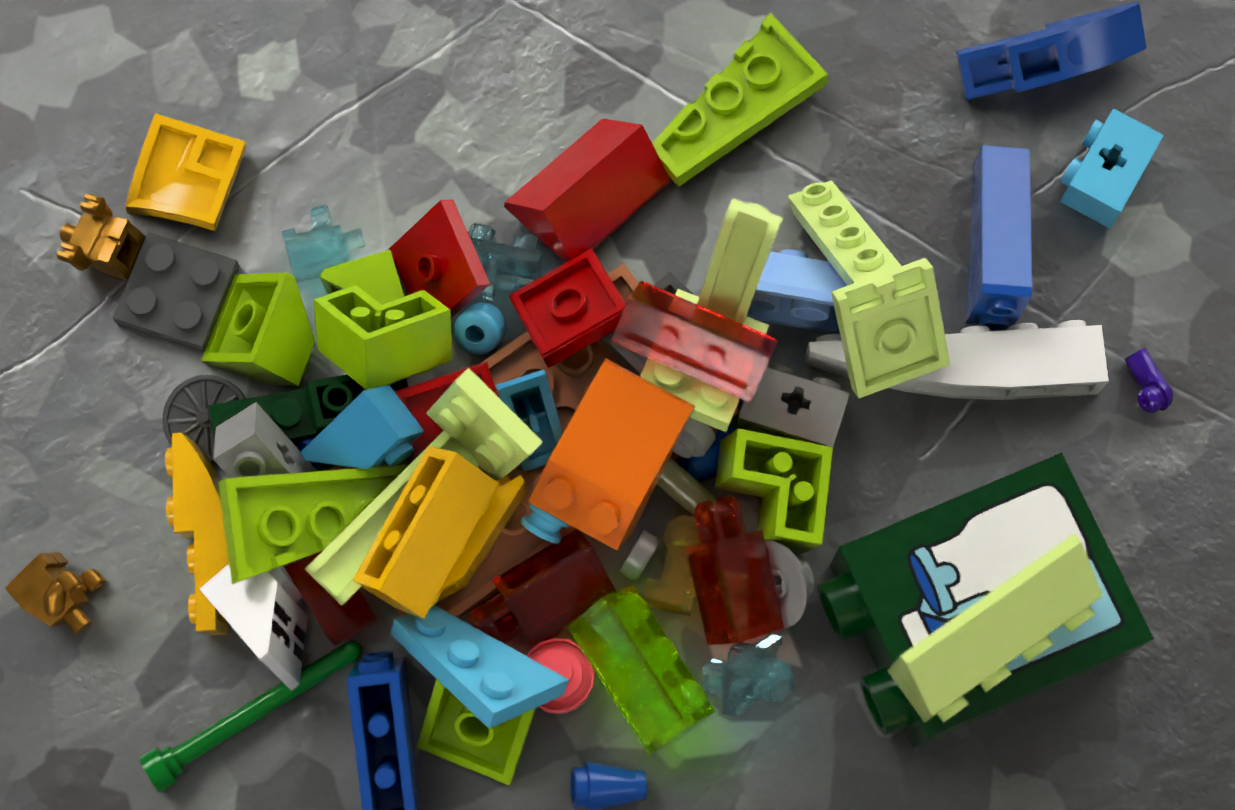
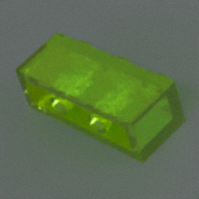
M633 584L602 597L567 627L649 756L678 741L716 712L707 699L704 690L696 682L681 659L675 645L668 639L650 611L647 602L641 597Z

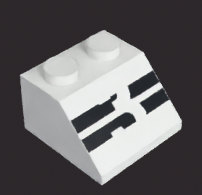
M228 564L200 588L201 592L257 657L291 691L300 684L308 616L296 604L303 595L279 568L232 585Z

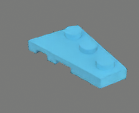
M435 605L430 607L424 619L409 613L394 619L390 635L489 729L565 694L569 679Z

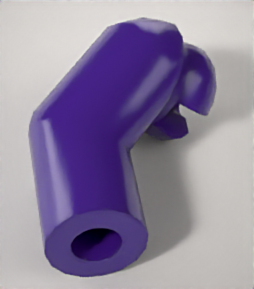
M1143 348L1125 358L1126 364L1142 389L1138 393L1140 407L1148 413L1166 410L1173 401V391L1147 349Z

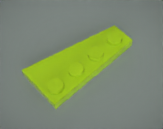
M772 13L761 22V29L750 41L745 40L734 52V59L720 74L715 73L704 85L705 90L693 104L687 103L652 142L667 174L678 187L828 84V74Z
M410 464L396 465L394 467L381 466L370 469L355 468L225 478L218 482L232 585L323 551Z

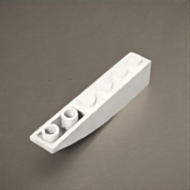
M1069 320L1057 324V328L1038 329V325L1035 323L1015 324L1006 331H990V328L987 326L966 327L960 333L945 334L950 360L949 366L889 388L948 398L988 400L1097 395L1109 382L1102 325L1086 326V322L1083 320ZM840 334L822 335L816 338V342H809L805 354L807 366L850 379Z

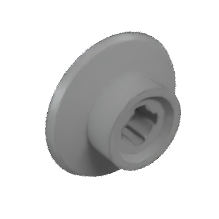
M763 540L756 543L749 551L745 562L744 574L748 594L756 611L766 622L778 628L792 627L805 613L808 599L813 593L814 576L812 570L802 556L793 553L781 543L772 540Z

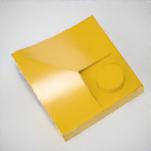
M155 113L134 172L125 205L126 212L174 220L216 231L246 152V141Z

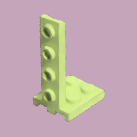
M832 180L825 183L810 184L802 191L789 195L788 199L793 215L847 284V286L831 291L851 388L857 397H865L949 366L950 360L933 266L928 260L923 258L901 266Z
M733 198L725 215L700 296L698 297L677 289L640 377L694 405L695 408L690 418L724 432H727L770 326L748 317L747 314L783 219L771 214L761 205L744 203Z
M469 368L426 412L443 430L429 446L458 453L477 468L480 466L495 481L500 478L503 479L529 457L543 442ZM426 449L305 568L340 605H343L361 587L352 580Z

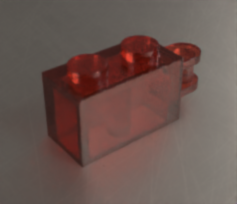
M732 495L720 497L716 504L711 501L697 504L695 519L701 542L686 546L685 548L707 645L741 643L785 628L763 531H746L739 502Z
M576 529L564 536L559 544L552 543L492 579L499 594L476 607L470 613L468 619L473 627L480 628L482 632L504 644L523 633L531 646L541 640L555 637L562 631L565 625L580 616L596 612L604 606L608 599L618 593L593 546ZM510 612L511 615L500 622L498 621L499 618Z

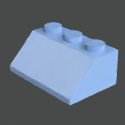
M792 249L782 250L780 253L770 252L747 316L763 322L840 334L831 291L845 287L847 284L828 260L808 258L806 253Z

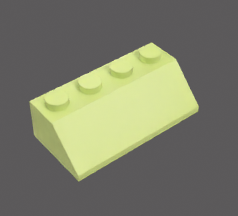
M1075 533L903 653L887 670L924 722L938 715L944 723L969 705L963 695L979 684L985 692L989 691L1011 675V672L1006 667L1008 663L1021 654L1027 662L1031 661L1054 644L1048 637L1053 631L1064 624L1068 631L1072 632L1095 615L1090 605L1102 597L1103 594L1081 540Z

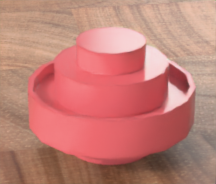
M553 638L540 642L528 652L527 657L569 679L563 696L537 708L546 713L564 714L576 710L587 701L594 688L595 670L591 657L582 646L569 639Z

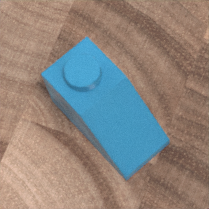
M390 385L364 390L300 454L306 461L370 469L383 464L394 467L414 452L411 444L425 431Z

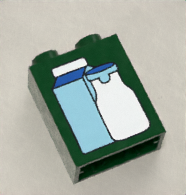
M1062 453L840 546L830 564L835 578L817 585L822 607L836 636L840 641H844L861 634L878 670L859 679L862 694L876 725L883 735L904 728L913 748L1125 657L1154 639ZM1075 533L1083 544L1103 594L1102 597L1090 605L1095 615L1072 632H1069L1064 624L1053 631L1048 637L1054 644L1031 661L1027 662L1021 654L1008 663L1006 667L1011 672V675L989 691L985 692L979 684L963 695L969 705L944 723L938 715L924 722L887 670L903 653Z

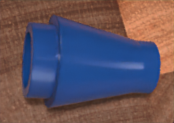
M586 761L583 767H572L570 776L572 806L574 809L602 810L633 801H645L647 793L645 771L630 770Z

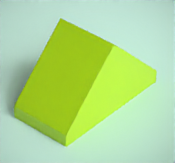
M390 249L325 268L320 275L322 284L329 294L357 285L380 304L405 296Z

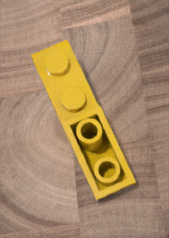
M172 433V448H167L165 453L166 472L169 477H173V496L167 498L166 516L168 524L174 526L175 533L185 538H194V544H189L187 548L188 570L190 574L195 575V594H190L188 599L189 619L191 624H196L197 632L206 635L228 634V622L200 590L202 586L229 564L218 484L221 480L195 441L183 433Z

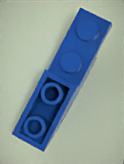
M1134 2L1045 24L1046 29L957 50L956 55L966 99L1014 89L1017 93L1048 85L1110 65L1147 49L1140 4Z

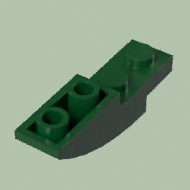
M341 375L308 381L306 388L208 405V415L214 443L215 430L218 425L257 402L292 443L296 445L303 439L317 437L366 389L349 375ZM404 378L396 381L390 387L394 392L407 388V379Z

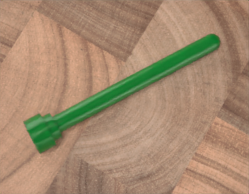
M354 640L347 641L301 670L300 684L291 691L281 682L177 747L171 749L170 746H167L162 750L156 747L139 757L140 763L158 792H162L178 782L176 776L184 772V765L358 659L362 653L361 645Z

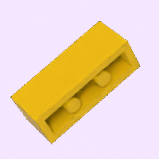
M428 446L352 581L394 608L424 619L430 607L438 600L441 587L455 562L463 555L466 542L479 518L489 508L491 497L499 483L458 453Z

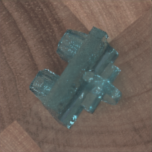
M478 223L471 225L468 234L490 282V285L483 290L482 296L484 300L494 301L498 289L514 292L515 288L521 289L540 278L542 252L539 251V238L535 235L520 232L514 235L512 245L496 242V231L491 226Z
M768 634L755 644L739 641L730 647L727 662L713 659L704 665L703 692L722 698V714L736 717L761 698L769 702H780L792 693L795 684L792 670L784 661L776 658L777 652L782 646V637Z

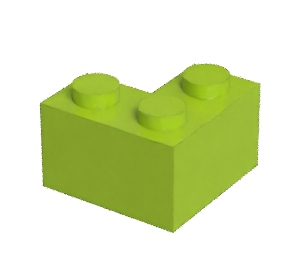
M357 285L313 299L318 351L366 390L391 385L396 381L415 374L427 373L434 367L453 360L450 309L425 290L384 304H380Z
M738 428L720 442L715 488L761 497L756 543L763 540H772L783 544L792 552L803 554L822 545L833 447Z

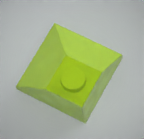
M287 272L235 274L201 362L270 385L299 386L301 378L309 369L310 354L315 344V339L295 276Z
M436 679L416 748L510 786L536 708L489 729Z

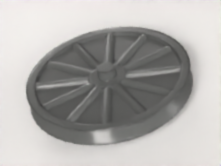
M199 375L185 380L172 391L163 410V429L168 442L172 446V433H183L195 441L210 462H215L213 460L215 443L208 415V405L246 399V397L236 385L219 376Z

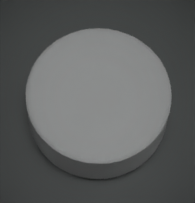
M643 530L618 573L632 581L634 579L637 580L658 546V538Z

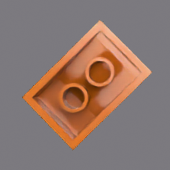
M605 359L549 457L528 502L607 546L618 550L633 533L695 406L616 363Z

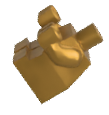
M87 193L83 197L87 201L86 203L81 202L80 208L83 212L89 214H82L77 226L69 223L63 225L60 231V239L64 243L60 247L64 248L63 252H57V258L60 261L70 263L80 271L87 270L89 266H92L106 275L128 281L146 236L129 220L120 217L113 218L111 208L106 205V200L103 197Z
M52 552L50 554L39 553L4 587L5 590L24 611L48 626L68 625L75 635L81 634L92 624V621L82 611L90 602L86 596L87 592H94L99 589L106 579L96 569L85 570L80 577L74 571H67L65 565L68 561L60 552Z

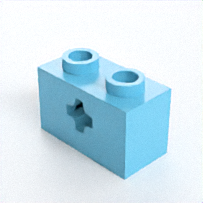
M1113 108L1105 123L1095 120L1082 143V145L1089 148L1083 162L1074 157L1062 177L1060 183L1068 186L1060 202L1110 229L1121 213L1164 135ZM1104 162L1112 165L1110 171L1102 167Z

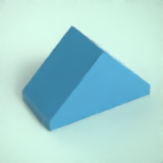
M544 370L496 385L499 399L543 441L529 457L520 463L523 472L546 465L563 434L546 373Z

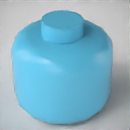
M478 302L468 306L458 316L454 324V337L457 344L462 350L474 355H483L492 351L501 342L506 332L504 315L497 307L485 302Z

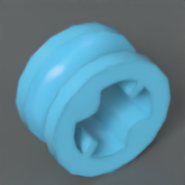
M529 504L532 512L529 516L524 515L522 517L521 525L536 536L551 543L559 544L563 538L560 530L562 527H569V524Z

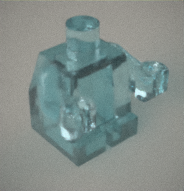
M322 205L314 207L310 211L313 226L310 231L296 233L295 228L281 231L296 282L319 277L325 268L349 261L348 251L365 247L361 228L342 233L340 225H331L328 206Z

